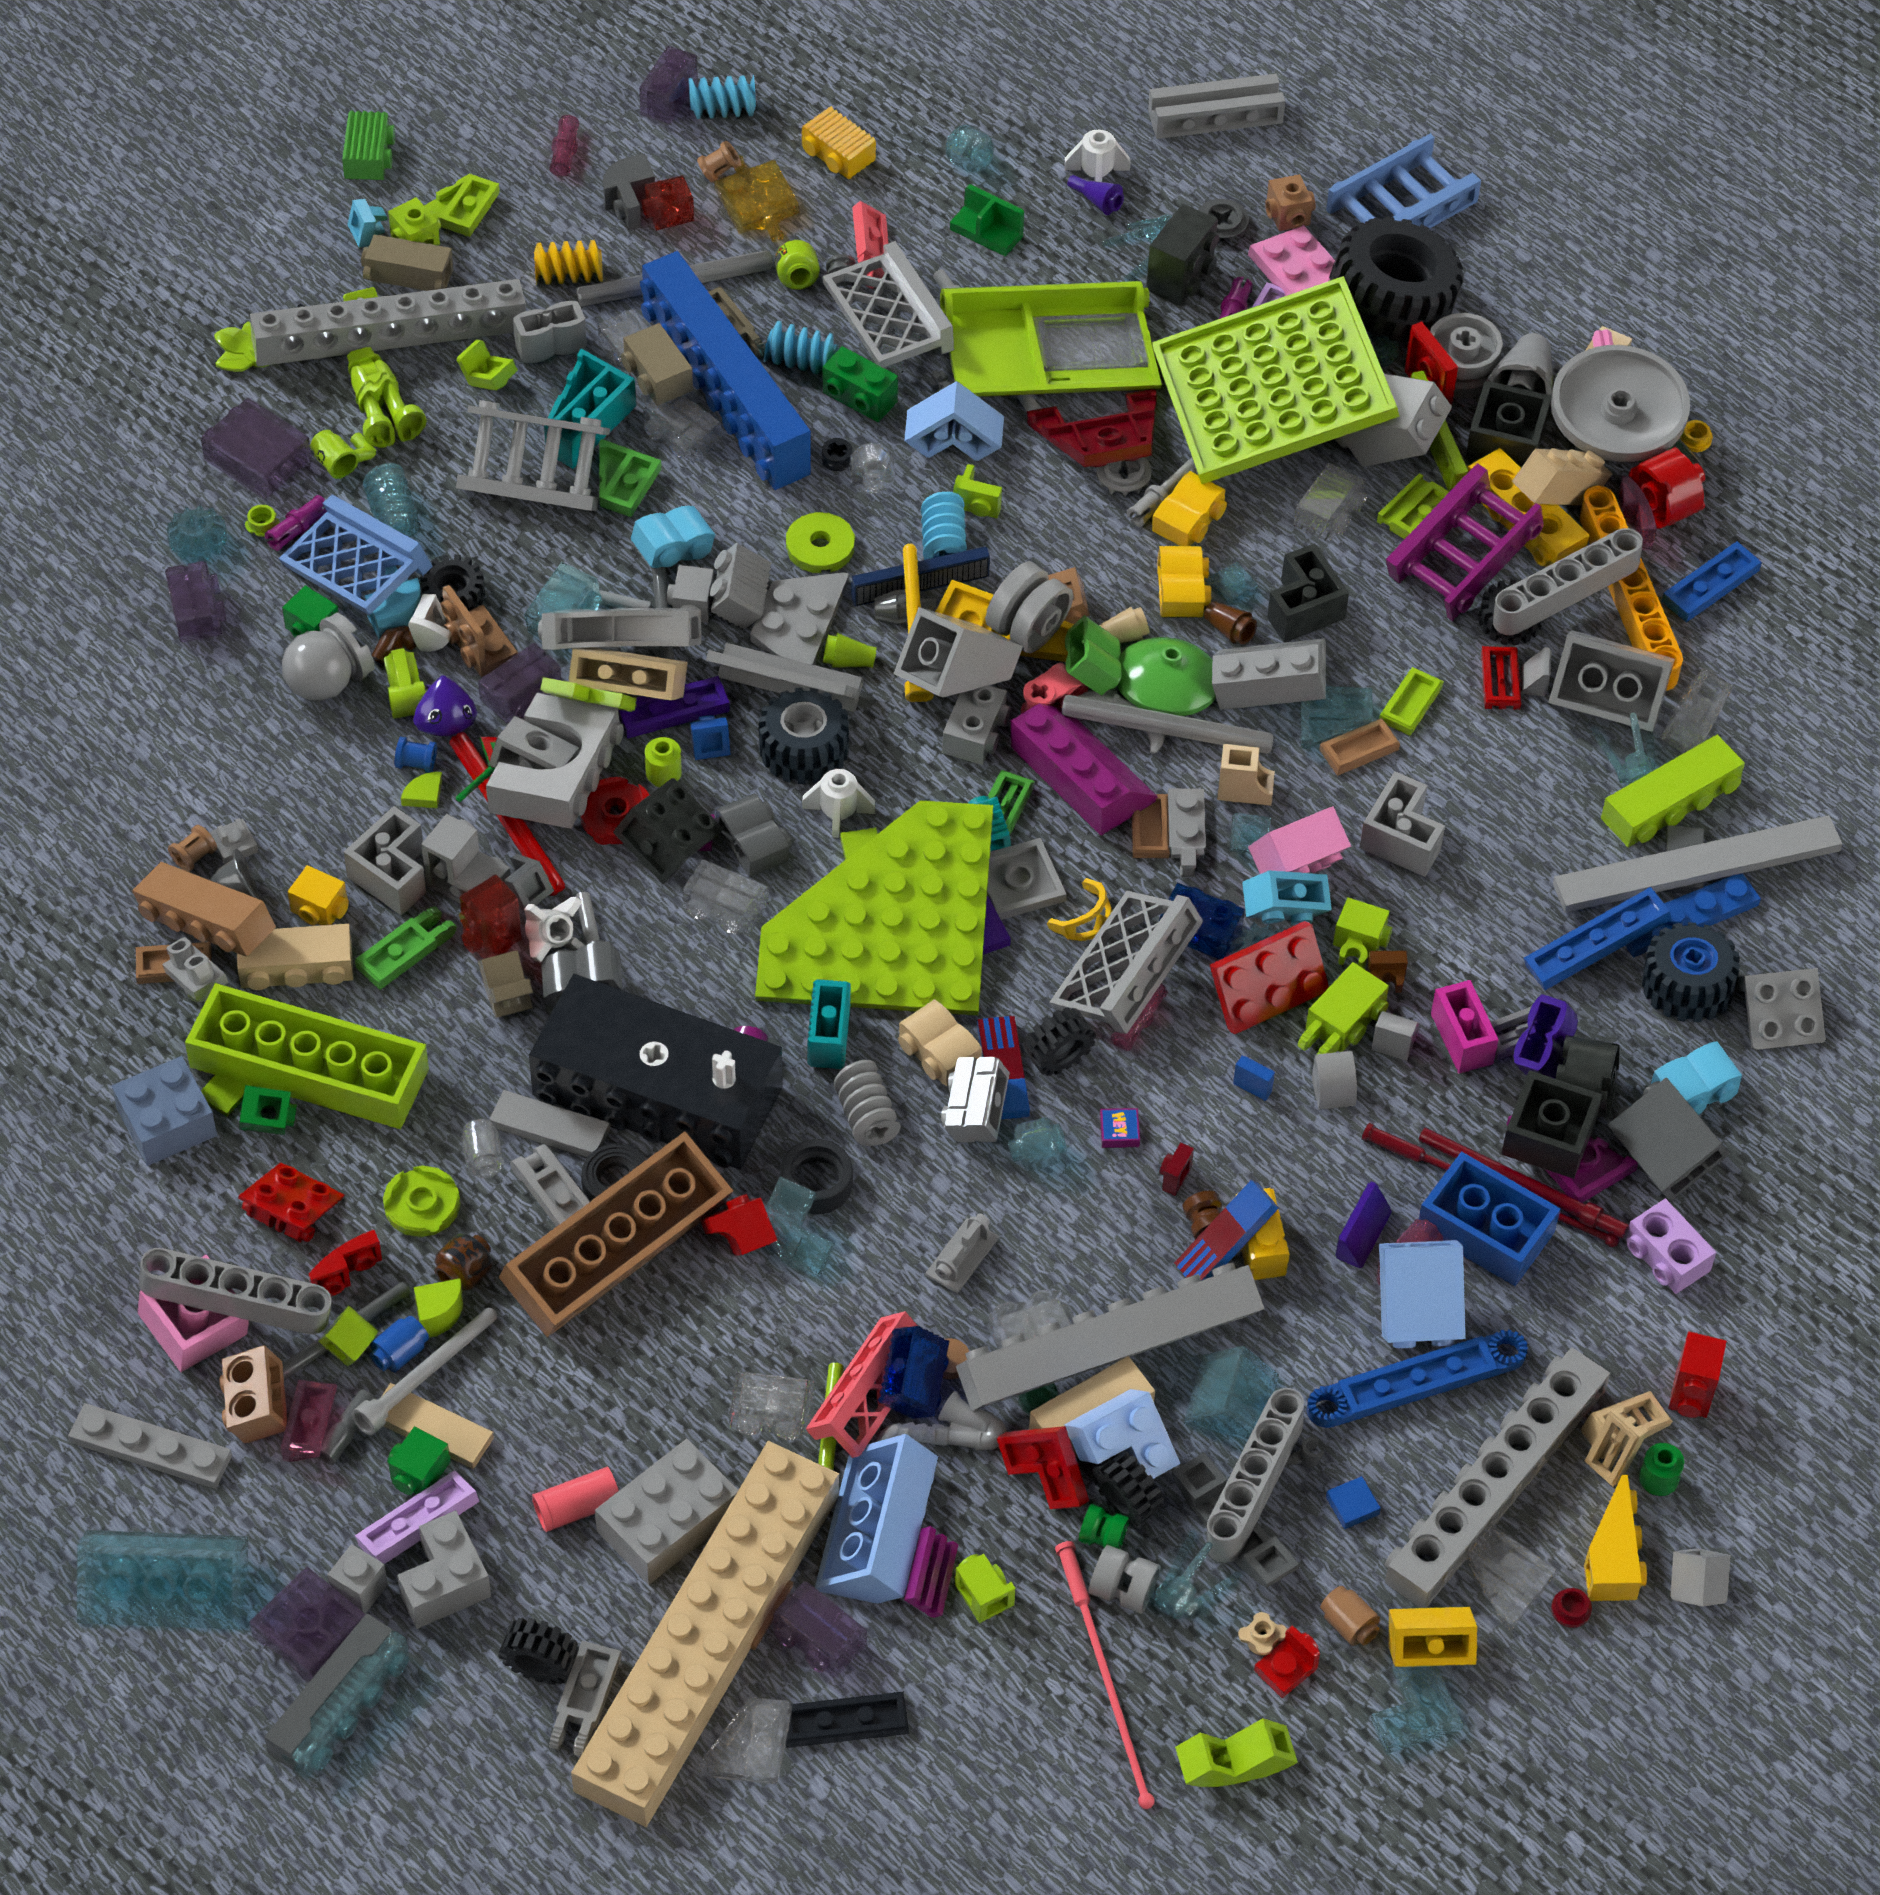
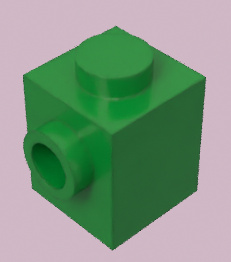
M306 585L282 607L285 628L291 632L294 638L308 631H320L319 625L321 620L339 613L338 605Z
M415 1426L402 1444L397 1443L392 1448L387 1460L392 1484L406 1495L419 1494L436 1483L451 1462L448 1443Z

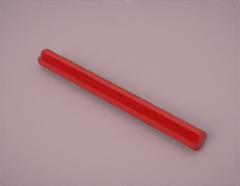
M459 732L456 736L451 737L449 741L450 746L474 781L488 768L486 762L466 733ZM492 774L478 786L487 802L486 785ZM496 814L522 856L540 861L554 889L550 896H555L565 889L563 879L524 820Z

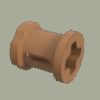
M728 141L722 142L720 148L708 156L702 155L697 159L703 174L713 183L718 180L719 175L730 168L736 169L741 166V160L736 150Z
M195 825L191 829L192 833L178 844L172 843L168 846V852L173 861L184 871L190 872L194 869V863L207 853L213 854L218 849L212 835L201 825Z

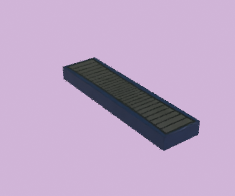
M987 547L918 561L920 592L949 586L951 580L964 583L989 577L990 555ZM904 565L852 576L851 598L854 606L875 602L874 598L895 590H905Z

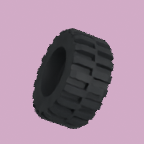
M1385 217L1380 221L1378 218L1369 219L1365 224L1362 222L1346 233L1332 267L1329 281L1344 276L1364 327L1371 331V335L1379 338L1381 335L1386 336L1392 341H1399L1401 338L1409 341L1412 325L1422 321L1428 330L1431 331V327L1439 319L1452 313L1463 283L1464 274L1459 256H1456L1455 249L1451 244L1446 245L1441 235L1438 233L1433 234L1429 231L1428 227L1422 224L1420 226L1412 224L1411 220L1402 219V221H1397L1394 217Z

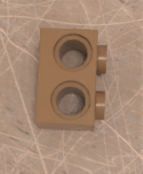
M265 1345L222 1358L223 1375L220 1376L219 1382L225 1399L222 1420L227 1431L232 1432L243 1443H250L287 1431L282 1361Z

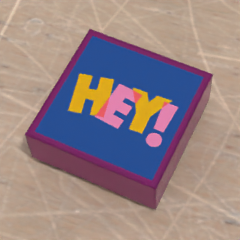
M1138 1108L1100 1109L1101 1148L1140 1146Z

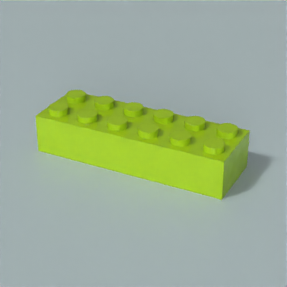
M217 983L214 984L185 1041L190 1068L255 1087L289 1091L292 1098L397 1129L402 1128L429 1071L426 1044Z

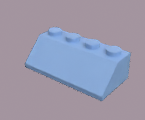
M902 1434L868 1444L859 1457L852 1458L850 1455L848 1456L839 1497L814 1588L816 1591L877 1604L904 1597L922 1521L926 1513L931 1485L934 1481V1472L938 1460L936 1454L909 1435Z

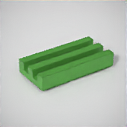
M1001 770L988 797L989 799L998 797L1005 782H1011L1000 805L1003 816L1019 786H1023L1006 820L1010 835L1034 789L1035 781Z

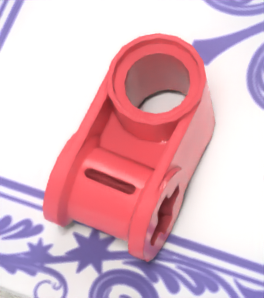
M1057 663L1045 673L1025 684L1023 697L1026 701L1022 704L1021 714L1039 703L1062 708L1066 695L1079 696L1084 692H1088V687L1068 674L1065 664Z

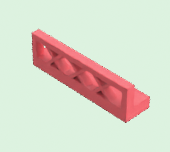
M906 1311L881 1317L806 1427L808 1433L815 1440L833 1436L852 1458L859 1457L934 1345ZM907 1334L918 1345L912 1356H905L903 1339ZM888 1362H895L897 1379L893 1384L886 1383L885 1366ZM869 1390L877 1391L878 1407L875 1412H868L866 1395ZM851 1418H858L859 1436L856 1440L844 1429Z

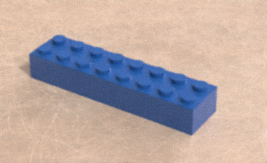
M675 251L642 265L643 280L640 281V288L643 293L644 303L641 304V311L645 320L648 323L653 322L654 325L658 323L662 325L692 367L693 386L697 390L702 389L711 411H718L722 417L725 430L729 435L734 434L743 455L746 458H752L761 480H768L773 489L777 490L811 475L810 429L681 254Z

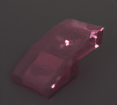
M1622 476L1618 493V504L1626 523H1635V530L1643 538L1642 550H1652L1657 530L1652 509L1635 481L1630 476Z

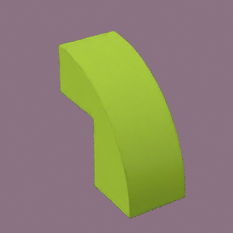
M1264 1718L1225 1740L1200 1732L1175 1747L1185 1783L1198 1787H1221L1260 1779L1298 1763L1287 1726Z

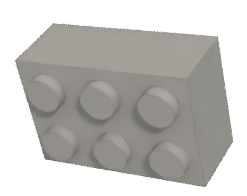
M1571 630L1567 634L1548 703L1653 732L1657 724L1675 659Z
M686 1438L595 1509L596 1530L649 1585L712 1536L737 1494L738 1489Z

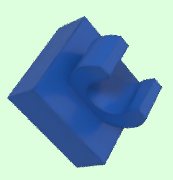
M713 715L699 717L697 722H690L695 760L731 755L726 717L714 719Z

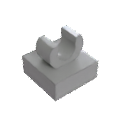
M235 819V822L223 827L220 825L217 829L209 832L217 844V852L224 865L234 859L233 850L238 849L244 858L258 853L257 843L243 819Z

